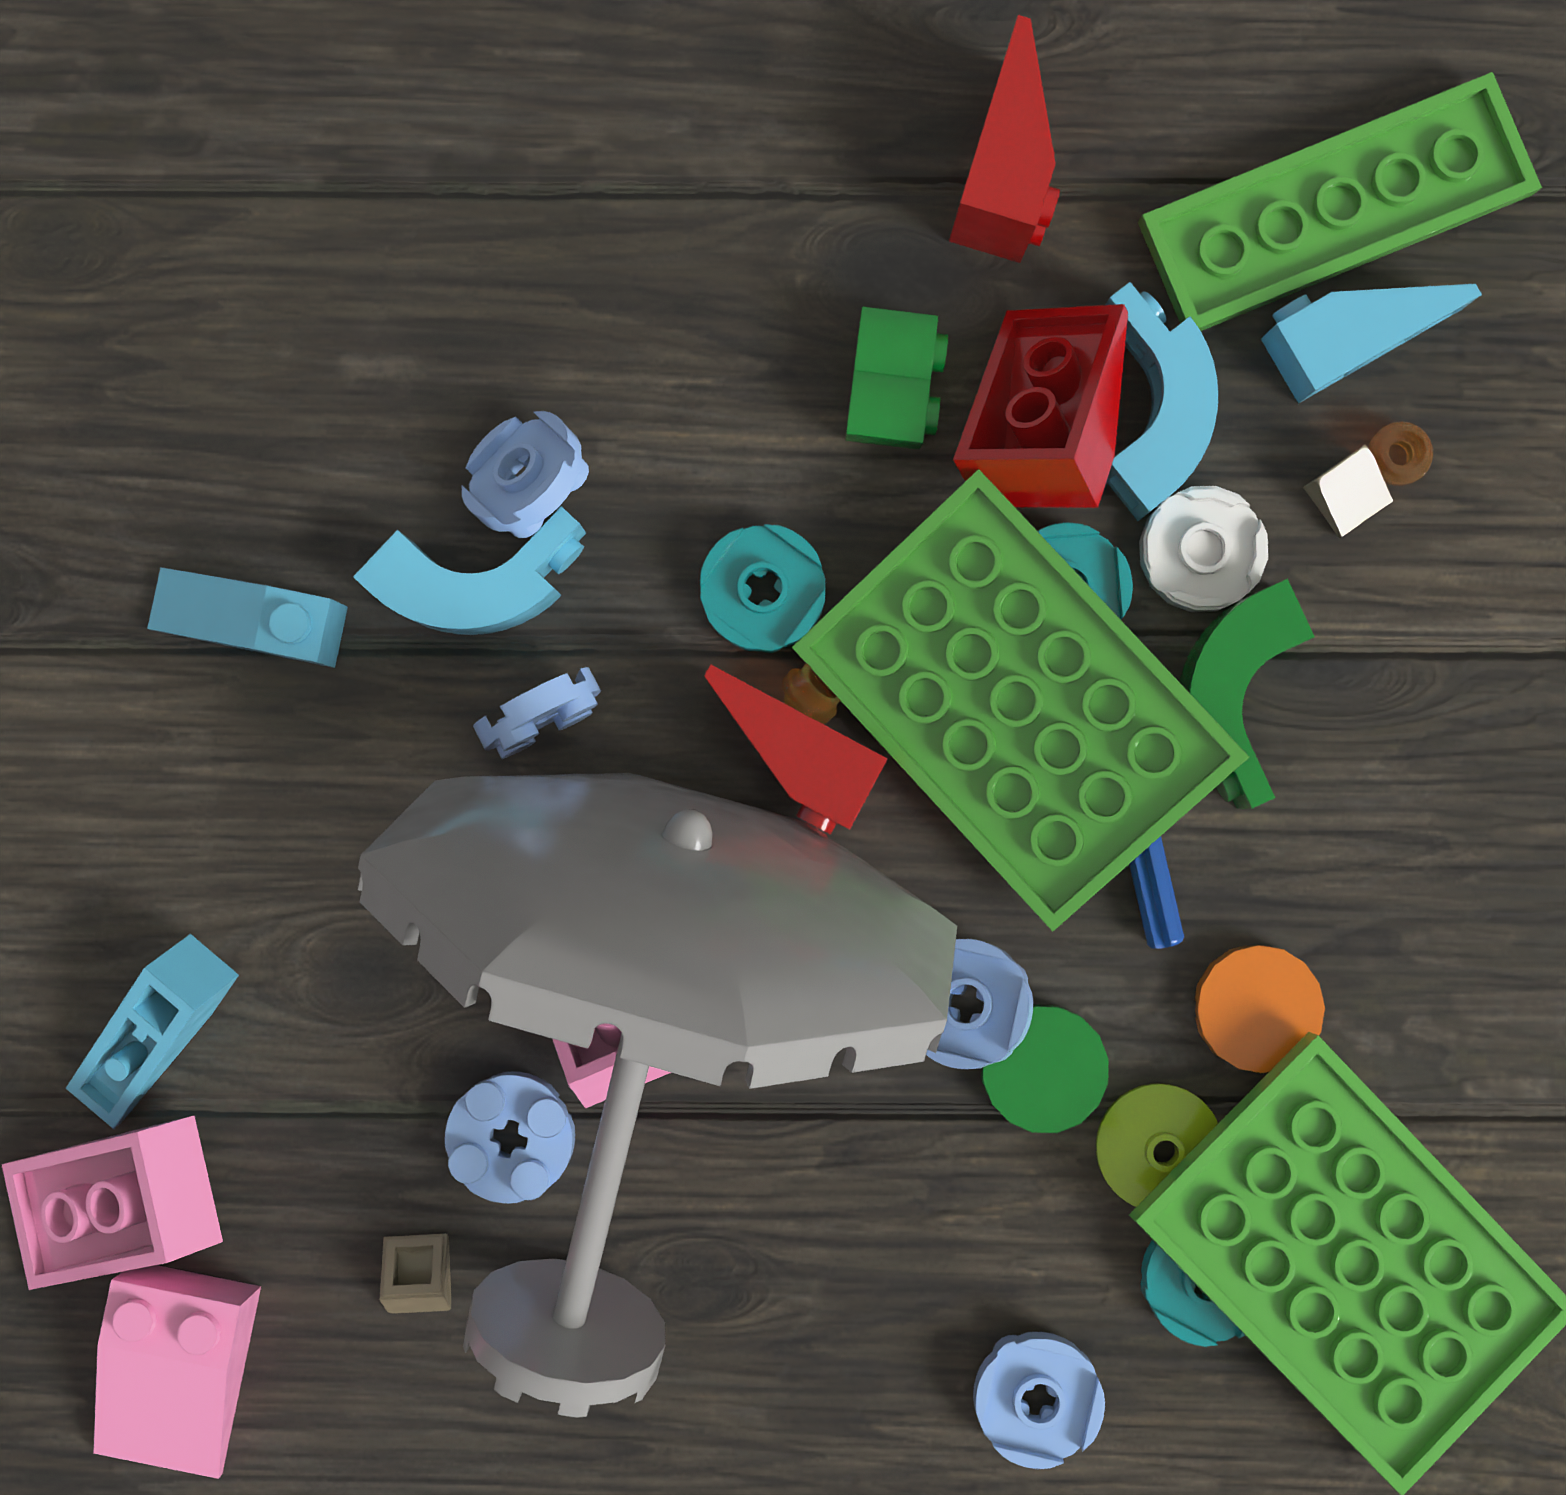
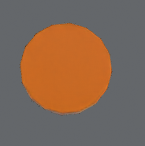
M1257 944L1229 949L1209 964L1197 983L1194 1000L1196 1001L1195 1012L1197 1018L1195 1017L1198 1033L1215 1055L1238 1069L1259 1073L1270 1072L1308 1032L1318 1036L1321 1033L1325 1005L1320 983L1303 961L1284 949Z

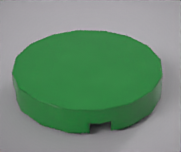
M1033 1004L1032 1020L1023 1041L1006 1060L981 1068V1080L991 1104L1010 1123L1032 1133H1059L1081 1124L1099 1106L1108 1085L1109 1058L1100 1035L1080 1015L1057 1005Z

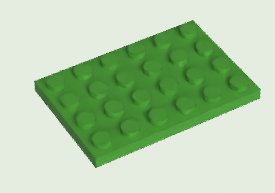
M979 469L792 646L795 652L1052 932L1249 758L1248 754Z
M1308 1032L1129 1214L1136 1224L1400 1495H1404L1566 1325V1295L1338 1055L1318 1035Z

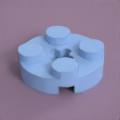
M546 411L533 412L539 419L530 420L522 423L516 416L502 422L482 439L468 460L466 469L473 476L469 484V491L462 486L463 502L483 524L498 532L510 531L517 538H527L535 534L542 526L544 519L563 503L570 492L582 486L587 479L589 466L582 458L581 444L577 436L559 417ZM525 466V471L517 477L516 474Z
M589 667L579 670L575 679L577 684H573L568 673L501 705L500 707L505 717L497 720L498 723L491 727L486 715L478 720L473 727L484 749L491 750L496 748L501 759H504L536 742L534 737L539 734L538 729L555 722L558 730H563L590 716L593 713L591 709L598 705L594 697L601 690Z
M956 939L947 1022L936 1053L927 1050L926 1055L929 1058L951 1068L978 1069L1006 1060L1023 1041L1032 1020L1033 996L1025 970L1004 950L979 940ZM967 985L977 988V998L984 1001L982 1014H973L970 1023L960 1021V1010L951 1007L953 994L964 995Z
M503 1072L478 1082L456 1102L447 1121L445 1148L449 1157L448 1166L452 1176L457 1181L464 1183L471 1192L489 1201L509 1204L539 1198L560 1178L571 1159L575 1144V1126L571 1114H568L566 1105L559 1098V1093L545 1080L523 1072ZM508 1120L518 1122V1134L528 1138L526 1147H515L511 1154L501 1151V1143L493 1138L494 1129H504Z
M1026 1332L1018 1336L1008 1335L1001 1338L995 1344L993 1351L984 1359L974 1383V1408L984 1434L1004 1458L1017 1465L1033 1469H1048L1064 1463L1063 1458L1073 1455L1080 1447L1083 1452L1094 1441L1101 1428L1105 1411V1398L1090 1359L1074 1343L1061 1336L1046 1332ZM1037 1384L1046 1385L1048 1394L1056 1397L1054 1405L1042 1406L1039 1415L1030 1414L1028 1402L1022 1399L1026 1390H1033Z

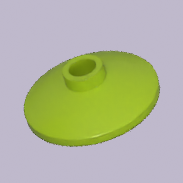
M1156 1083L1142 1085L1129 1090L1114 1101L1100 1122L1096 1136V1156L1100 1171L1108 1185L1119 1197L1137 1207L1218 1124L1217 1119L1200 1098L1178 1086ZM1161 1141H1171L1175 1147L1173 1157L1167 1162H1157L1154 1159V1148Z

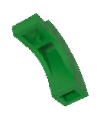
M1288 579L1242 599L1212 621L1191 649L1179 680L1185 689L1249 756L1244 763L1216 787L1226 802L1234 801L1237 809H1252L1275 798L1245 732L1242 706L1247 686L1256 671L1266 661L1315 637Z

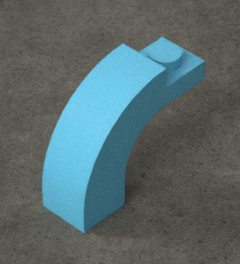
M1129 282L1112 295L1105 305L1125 304L1128 311L1125 346L1138 361L1147 376L1151 389L1152 406L1144 432L1139 439L1114 457L1106 482L1136 520L1139 521L1183 485L1203 458L1215 427L1218 411V384L1214 361L1209 347L1191 316L1170 332L1164 325L1166 315L1159 303L1149 293L1145 291L1139 293L1132 283Z
M561 506L509 561L495 569L471 574L454 572L440 567L410 538L397 530L353 577L385 606L425 627L441 632L463 635L494 633L523 624L536 617L562 596L544 577L552 569L557 574L562 573L576 560L584 549L579 540L586 534V531Z

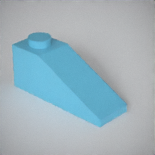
M1476 284L1331 292L1313 303L1305 294L1272 315L1277 324L1261 338V341L1299 404L1459 312L1482 294Z
M160 567L147 629L335 668L348 606L330 598Z
M189 934L144 967L66 1089L110 1127L115 1129L209 1019L239 975L193 935Z

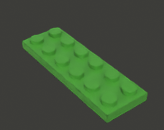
M1491 72L1145 213L1139 219L1138 225L1180 324L1191 316L1200 331H1203L1528 198L1539 191L1542 186L1495 76Z

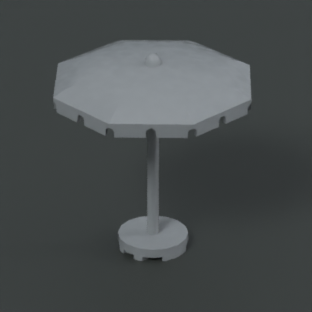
M631 773L470 776L435 780L360 856L358 866L361 872L358 890L362 891L360 903L403 946L416 945L420 932L421 941L417 960L464 1008L476 1003L478 990L481 987L491 997V1010L488 1020L587 1049L592 1042L594 1030L598 1025L604 1023L612 1024L622 1032L567 1259L518 1261L492 1271L474 1289L466 1322L463 1349L467 1353L470 1346L477 1362L496 1377L494 1390L501 1396L518 1403L523 1392L539 1400L560 1403L558 1415L576 1418L586 1417L590 1405L615 1403L637 1393L635 1403L642 1400L657 1379L665 1349V1322L649 1297L624 1278L602 1270L599 1266L649 1066L720 1086L724 1071L729 1064L736 1061L749 1062L745 1081L749 1089L828 1077L834 1057L843 1048H846V1053L842 1065L851 1073L924 1062L927 1050L936 1053L947 1022L957 925L810 823Z

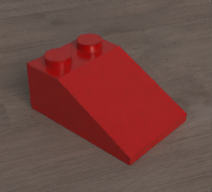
M1018 15L949 242L1021 263L1028 244L1040 247L1045 230L1049 227L1061 189L1049 186L1056 162L1031 18Z
M1125 304L1006 311L953 458L965 481L979 469L1014 507L1098 508L1115 456L1128 311Z
M710 664L704 677L789 798L801 804L796 816L830 835L836 824L850 830L887 758Z

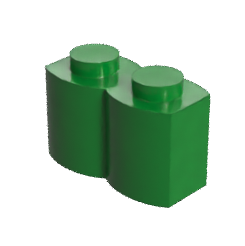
M862 307L845 441L920 450L924 434L936 435L940 397L929 396L932 372L943 373L948 345V334L937 333L938 316Z

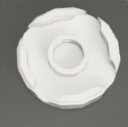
M1193 486L1168 497L1148 517L1139 540L1140 565L1150 587L1168 604L1189 612H1216L1240 601L1260 582L1268 560L1267 532L1261 519H1257L1256 514L1249 508L1251 505L1239 494L1218 486Z

